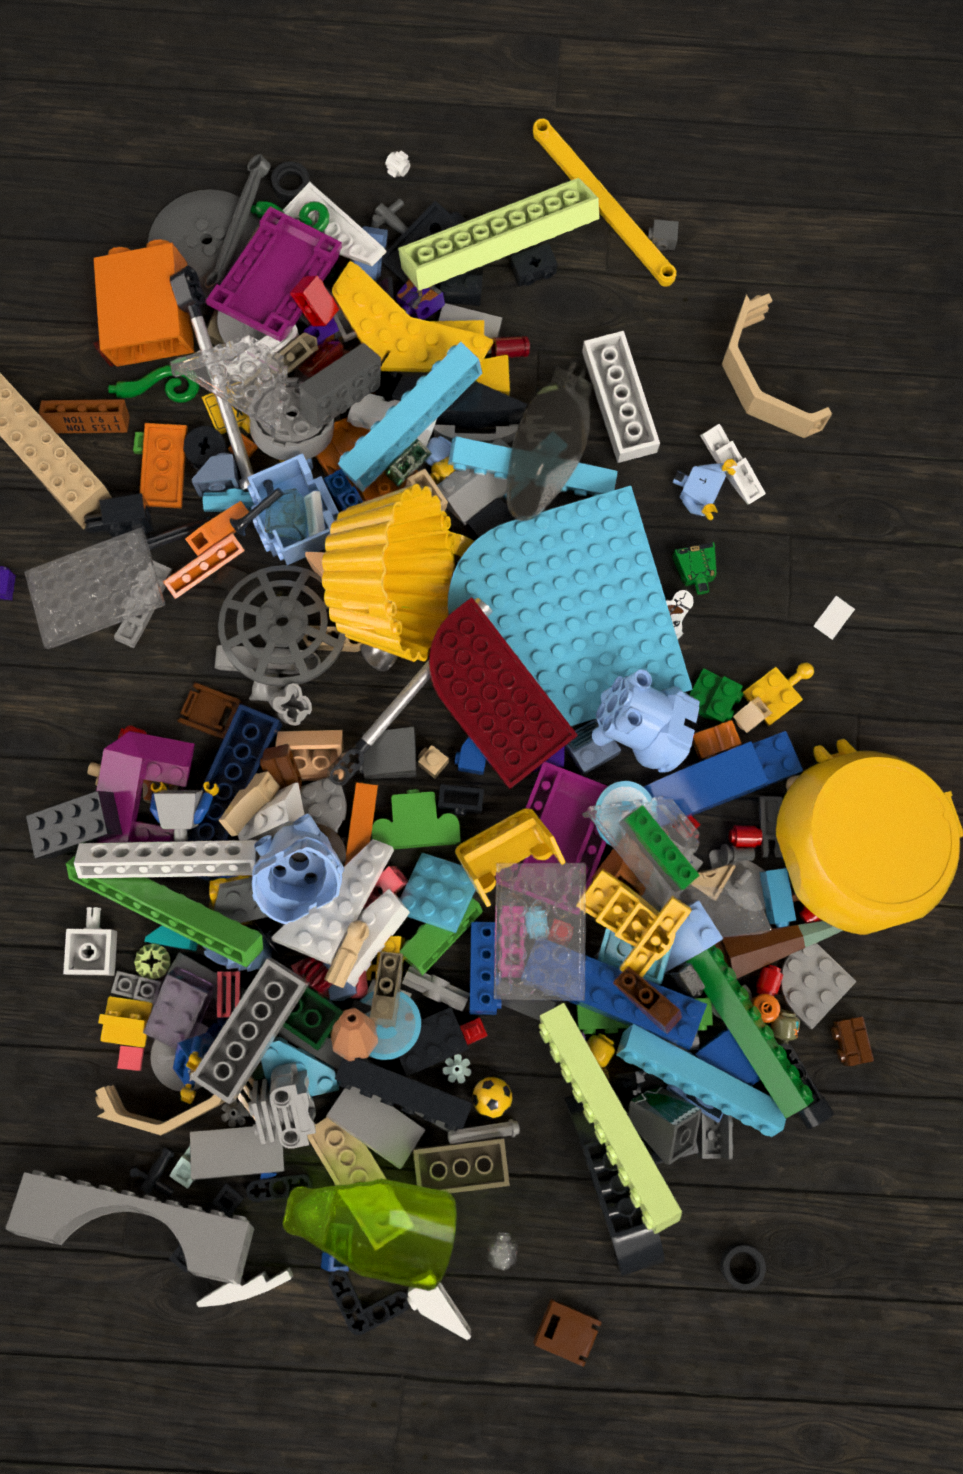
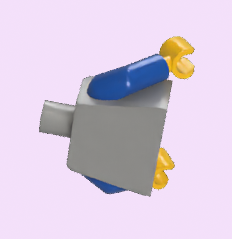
M208 781L205 782L203 785L205 793L202 790H167V786L163 782H160V788L158 789V786L152 783L150 788L154 793L151 798L150 811L157 822L160 823L162 829H173L174 841H186L187 829H192L202 822L209 810L213 796L219 792V787L216 783L214 788L209 790L210 783Z

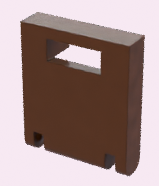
M194 683L193 688L200 690V693L190 690L180 713L189 719L179 718L177 722L224 740L239 704L242 705V701ZM226 708H229L232 711L224 728L219 724Z
M551 1298L533 1344L584 1367L586 1361L579 1357L582 1355L588 1358L598 1333V1329L593 1328L592 1325L601 1326L602 1321ZM552 1314L560 1318L552 1338H550L545 1332Z

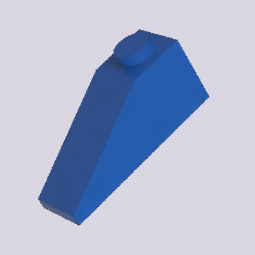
M468 737L462 745L461 752H456L455 764L458 765V771L483 775L486 759Z

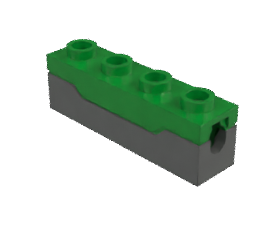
M643 805L633 809L618 822L674 892L684 890L700 876Z

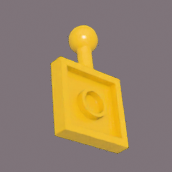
M801 663L797 668V672L789 679H786L778 668L775 667L743 692V696L749 703L757 697L763 701L772 712V714L764 719V722L769 727L803 700L792 686L801 679L811 678L814 674V668L809 663Z

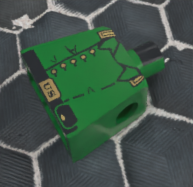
M714 542L676 549L672 557L685 586L695 585L697 595L708 593L707 582L713 581L716 577Z

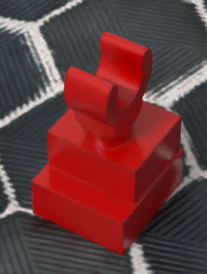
M480 1018L459 1026L467 1045L488 1036Z

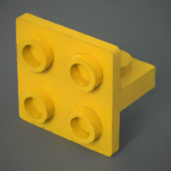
M109 997L105 1014H100L98 1023L103 1024L100 1040L109 1043L145 1047L153 1003Z

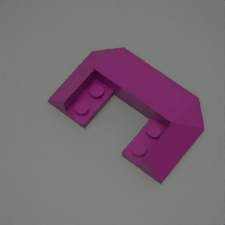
M129 731L104 748L96 791L114 793L123 834L99 843L177 842L174 841L173 829H162L161 825L137 821L144 779L187 787L195 743Z

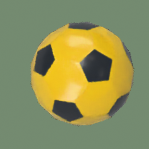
M488 1077L481 1080L475 1086L472 1094L474 1107L481 1115L488 1118L502 1116L508 1111L512 1102V1092L509 1085L497 1077Z

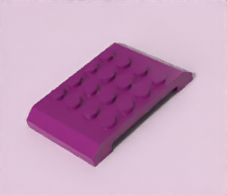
M269 207L259 221V229L221 285L216 284L206 299V303L210 307L281 342L288 336L303 313L290 295V292L305 276H318L324 281L339 257L342 242Z

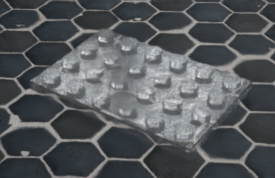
M142 528L132 530L24 571L43 645L46 649H51L165 606L149 546Z

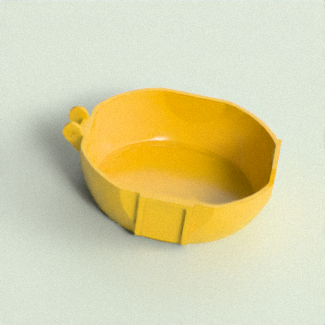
M845 739L837 741L839 753L832 755L823 746H815L813 750L814 757L819 764L806 769L790 786L780 806L776 824V838L796 896L807 909L824 922L838 929L860 935L870 934L923 918L944 897L954 879L958 866L960 838L963 837V829L951 798L953 796L951 791L944 793L937 783L924 771L894 755L876 751L857 752Z

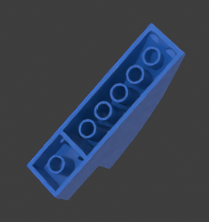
M784 731L756 743L748 742L713 756L643 788L648 791L654 801L656 822L662 828L673 822L798 775L803 769L788 734Z

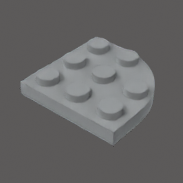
M337 774L333 775L334 780H339ZM328 777L301 786L300 794L304 815L310 814L315 823L326 825L337 833L342 821L345 820L347 811L346 798L342 786L335 785Z
M817 943L788 955L781 968V973L784 974L781 982L783 998L790 1010L795 1012L796 1016L809 1029H813L857 982Z

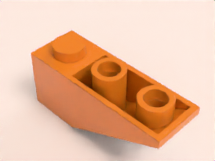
M239 501L202 525L185 539L197 556H200L231 533L234 534L236 532L230 523V518L240 519L248 514L249 511L243 502Z

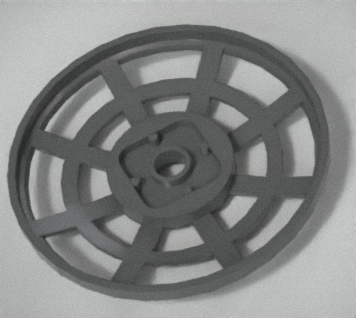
M271 566L246 576L229 592L219 615V638L228 660L244 676L268 686L285 687L290 683L299 685L320 676L337 660L344 647L346 637L344 634L339 633V637L336 639L326 634L328 624L326 609H329V607L312 589L305 585L309 576L322 583V578L317 573L298 566ZM276 571H295L301 573L296 582L291 580L269 582L266 575ZM258 577L261 586L254 589L243 602L231 600L242 586ZM278 586L293 587L288 597H276L273 587ZM301 590L307 593L315 601V604L304 607L297 601ZM265 592L268 601L261 607L250 605V602L259 593ZM227 608L239 610L237 616L238 635L229 640L226 639L224 627ZM320 611L321 625L320 630L308 626L307 615ZM245 612L256 615V626L244 631L243 625ZM284 617L288 619V623L285 626H279L276 624L277 620ZM305 634L316 638L308 648L300 652L297 643ZM260 635L267 643L263 653L257 650L248 639ZM322 642L334 647L322 663L308 671L304 659L315 652ZM243 643L244 647L253 656L260 659L256 672L242 664L233 654L231 648ZM275 647H289L292 654L289 657H273L271 655ZM268 663L279 665L296 663L300 673L297 676L284 678L269 677L264 674Z

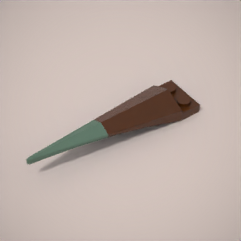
M820 921L723 936V939L714 945L721 950L724 955V961L728 967L734 970L737 979L843 930Z

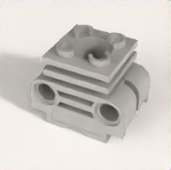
M296 1062L279 1065L272 1070L270 1091L267 1078L262 1079L261 1092L258 1080L253 1081V1090L249 1091L252 1102L248 1103L250 1116L255 1117L254 1133L255 1136L260 1137L261 1144H266V1130L268 1131L270 1143L275 1142V1128H277L281 1145L286 1148L309 1145L308 1135L316 1133V1125L313 1120L316 1116V1108L308 1090L307 1070L298 1072Z

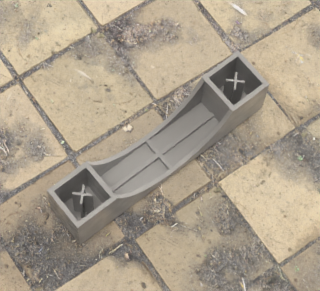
M33 1170L32 1174L24 1172L6 1226V1230L18 1236L62 1245L73 1232L95 1218L117 1212L142 1213L162 1221L172 1230L183 1249L189 1272L195 1276L240 1285L254 1232L250 1221L243 1216L233 1215V1219L227 1218L228 1216H225V1213L211 1210L209 1214L205 1213L201 1207L188 1205L187 1209L179 1205L180 1203L166 1200L164 1204L153 1196L144 1195L142 1199L130 1191L121 1190L120 1194L114 1191L113 1188L99 1185L97 1189L91 1186L89 1182L77 1180L75 1184L69 1181L68 1178L55 1175L54 1179H52V1177L46 1176V1173Z

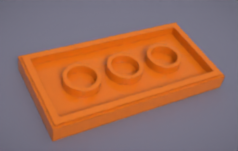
M145 423L140 493L144 496L149 507L182 509L186 457L184 440L188 430L186 425Z

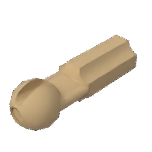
M361 920L350 923L347 935L338 949L324 980L344 988L358 958L357 955L362 944L369 936L370 930L367 923Z

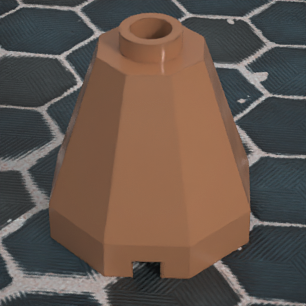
M356 1008L345 1010L334 1024L330 1033L333 1052L348 1061H353L359 1057L361 1059L368 1058L378 1044L375 1022Z

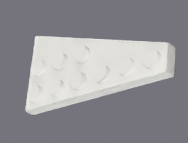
M310 182L283 209L286 215L299 221V211L306 203L311 201L320 202L327 207L330 215L329 224L322 233L342 242V249L339 255L373 266L386 253L382 245ZM312 211L308 215V217L311 218V220L313 221L312 225H314L319 218V213L317 211Z
M374 839L369 842L344 867L339 896L318 909L316 906L309 910V914L285 924L271 937L272 940L331 965L347 935L348 926L351 922L357 920L394 851L393 847Z

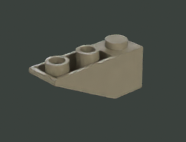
M381 951L370 1012V1019L375 1022V1025L396 1026L403 954Z

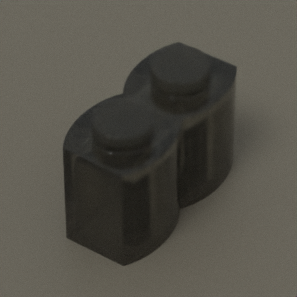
M691 963L679 964L664 973L663 980L670 990L693 999L703 993L702 990L705 988V985Z

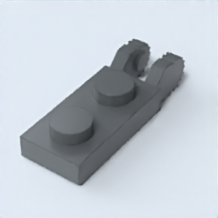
M759 797L762 857H768V840H775L774 854L776 857L782 856L776 838L777 817L782 804V797Z

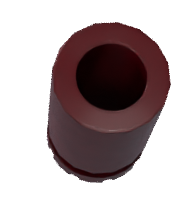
M527 336L492 338L493 345L490 348L492 357L508 355V358L528 357L530 344Z

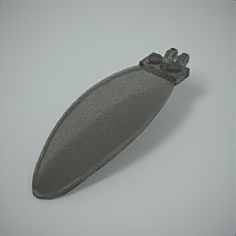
M572 361L567 370L556 367L550 383L542 388L533 398L517 428L512 444L507 476V506L509 512L517 520L528 521L538 516L565 486L583 455L590 428L588 398L594 384L583 379L587 371L585 367L580 369L578 376L572 374L576 364Z

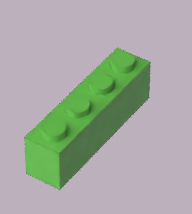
M473 898L471 899L456 933L427 923L421 925L417 930V934L411 940H407L399 951L400 954H403L404 960L423 976L471 925V922H474L483 912L480 904Z

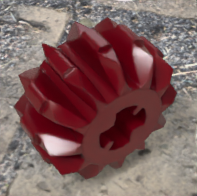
M308 956L300 963L298 973L310 982V985L318 992L323 993L332 986V983L324 980L329 969L322 962Z

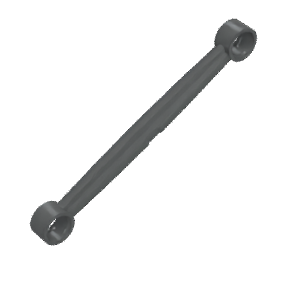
M261 154L254 156L248 163L247 169L250 171V175L237 204L233 220L228 228L215 270L205 280V287L211 292L216 284L221 285L225 279L246 225L260 180L270 169V163Z

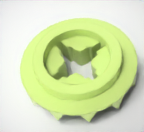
M158 944L143 946L136 953L134 961L136 971L142 977L148 979L162 977L170 967L168 951ZM151 955H154V959L161 960V962L154 964L151 971L150 964L143 963V961L150 959Z

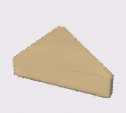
M729 864L698 872L700 876L690 885L716 901L736 866Z

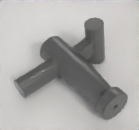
M398 199L388 208L381 203L375 210L377 215L373 216L371 227L379 229V226L386 222L390 227L403 234L409 227H406L394 214L404 205L403 201Z

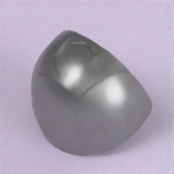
M365 644L361 645V653L364 659L379 671H387L397 659L396 655Z

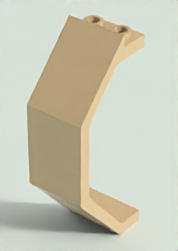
M769 294L764 296L758 295L751 300L746 295L722 362V366L746 413L802 438L822 431L832 415L829 407L815 413H807L763 393L759 389L738 348V341L743 328L765 319L763 314L768 312L769 307L767 304L771 303L772 299Z
M114 1085L104 1086L96 1090L97 1096L95 1097L100 1109L104 1108L105 1111L97 1117L158 1135L168 1133L225 1103L224 1100L213 1094L210 1099L164 1122L128 1112Z

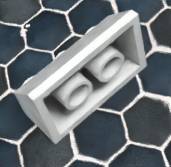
M293 783L279 790L272 801L265 804L247 822L238 834L239 840L258 841L267 835H271L273 838L281 828L293 825L295 820L303 816L304 810L299 784Z

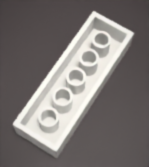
M624 331L584 341L582 353L617 463L657 453L660 441Z

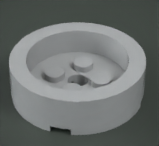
M281 378L263 385L254 394V398L249 406L252 439L264 453L279 460L286 461L302 453L307 460L320 454L329 445L334 432V418L328 424H324L317 429L301 415L299 385L303 382L298 381V378ZM288 412L297 413L296 418L288 416L286 414Z

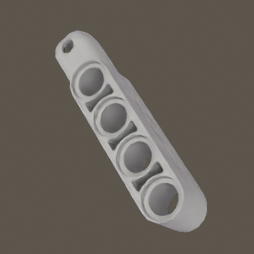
M222 645L217 646L215 668L225 671H238L228 660ZM244 646L231 648L233 654L242 664L256 672L260 659L253 656ZM255 647L257 650H259V651L262 652V653H263V651H264V649H265V648H262V647ZM274 648L271 656L289 657L292 654L290 649ZM313 652L304 659L308 671L317 667L321 660ZM268 663L265 673L297 674L299 670L296 663L284 665Z

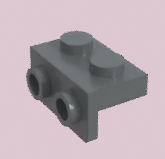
M701 1112L697 1133V1147L699 1151L697 1158H733L732 1116L723 1113L720 1122L717 1123Z

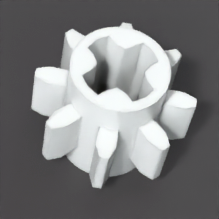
M402 151L392 152L385 163L389 169L387 173L394 178L406 175L410 168L409 160H407L409 156Z

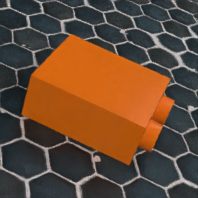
M161 239L152 240L147 244L146 248L136 250L116 247L110 249L108 255L94 258L100 350L116 367L194 353L193 329L189 313L182 311L177 305L170 283V276L187 266V261L174 244Z

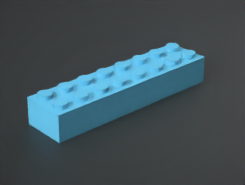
M462 342L457 346L453 345L448 350L447 356L442 361L438 360L432 366V371L427 376L423 375L420 377L416 386L411 391L405 392L401 397V401L396 406L390 407L385 414L386 416L381 421H376L371 426V431L365 437L361 436L350 452L346 451L340 457L338 465L362 492L482 374L479 359Z

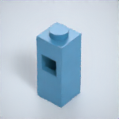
M787 868L759 872L768 924H776V928L789 926V921H796Z

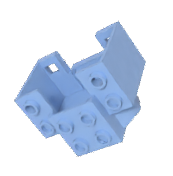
M303 453L247 477L250 483L247 489L254 503V506L251 507L252 509L268 496L263 485L265 480H272L274 490L278 487L284 493L280 499L252 520L266 552L271 551L273 557L278 555L280 561L284 559L286 564L289 565L305 558V552H319L325 549L326 537L330 534L331 524L337 520L339 512L322 477L313 479L312 472ZM313 491H320L325 530L309 537L304 496ZM293 516H302L304 518V521L298 526L288 524Z

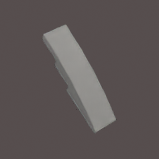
M152 561L132 594L133 600L123 615L124 620L114 635L116 641L132 648L136 646L165 589L163 581L170 577L171 568Z

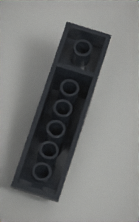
M387 353V355L385 356V358L383 359V361L381 362V366H382V364L384 363V361L386 360L387 356L389 355L388 353ZM381 371L380 381L388 384L390 388L395 390L392 395L393 401H401L403 394L408 390L411 391L416 386L419 378L423 375L427 376L430 372ZM474 381L437 418L435 424L455 425V427L487 428L509 426L510 424H524L526 421L527 404Z

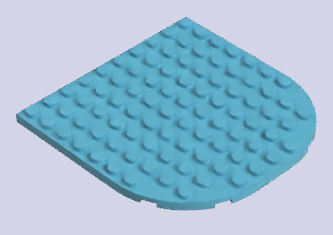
M631 486L499 525L480 536L466 550L458 562L449 587V615L471 597L474 600L479 598L486 603L493 611L488 619L570 726L596 719L597 709L602 702V692L610 688L618 676H629L640 669L649 672L652 678L650 687L659 691L673 686L679 687L683 692L693 690Z

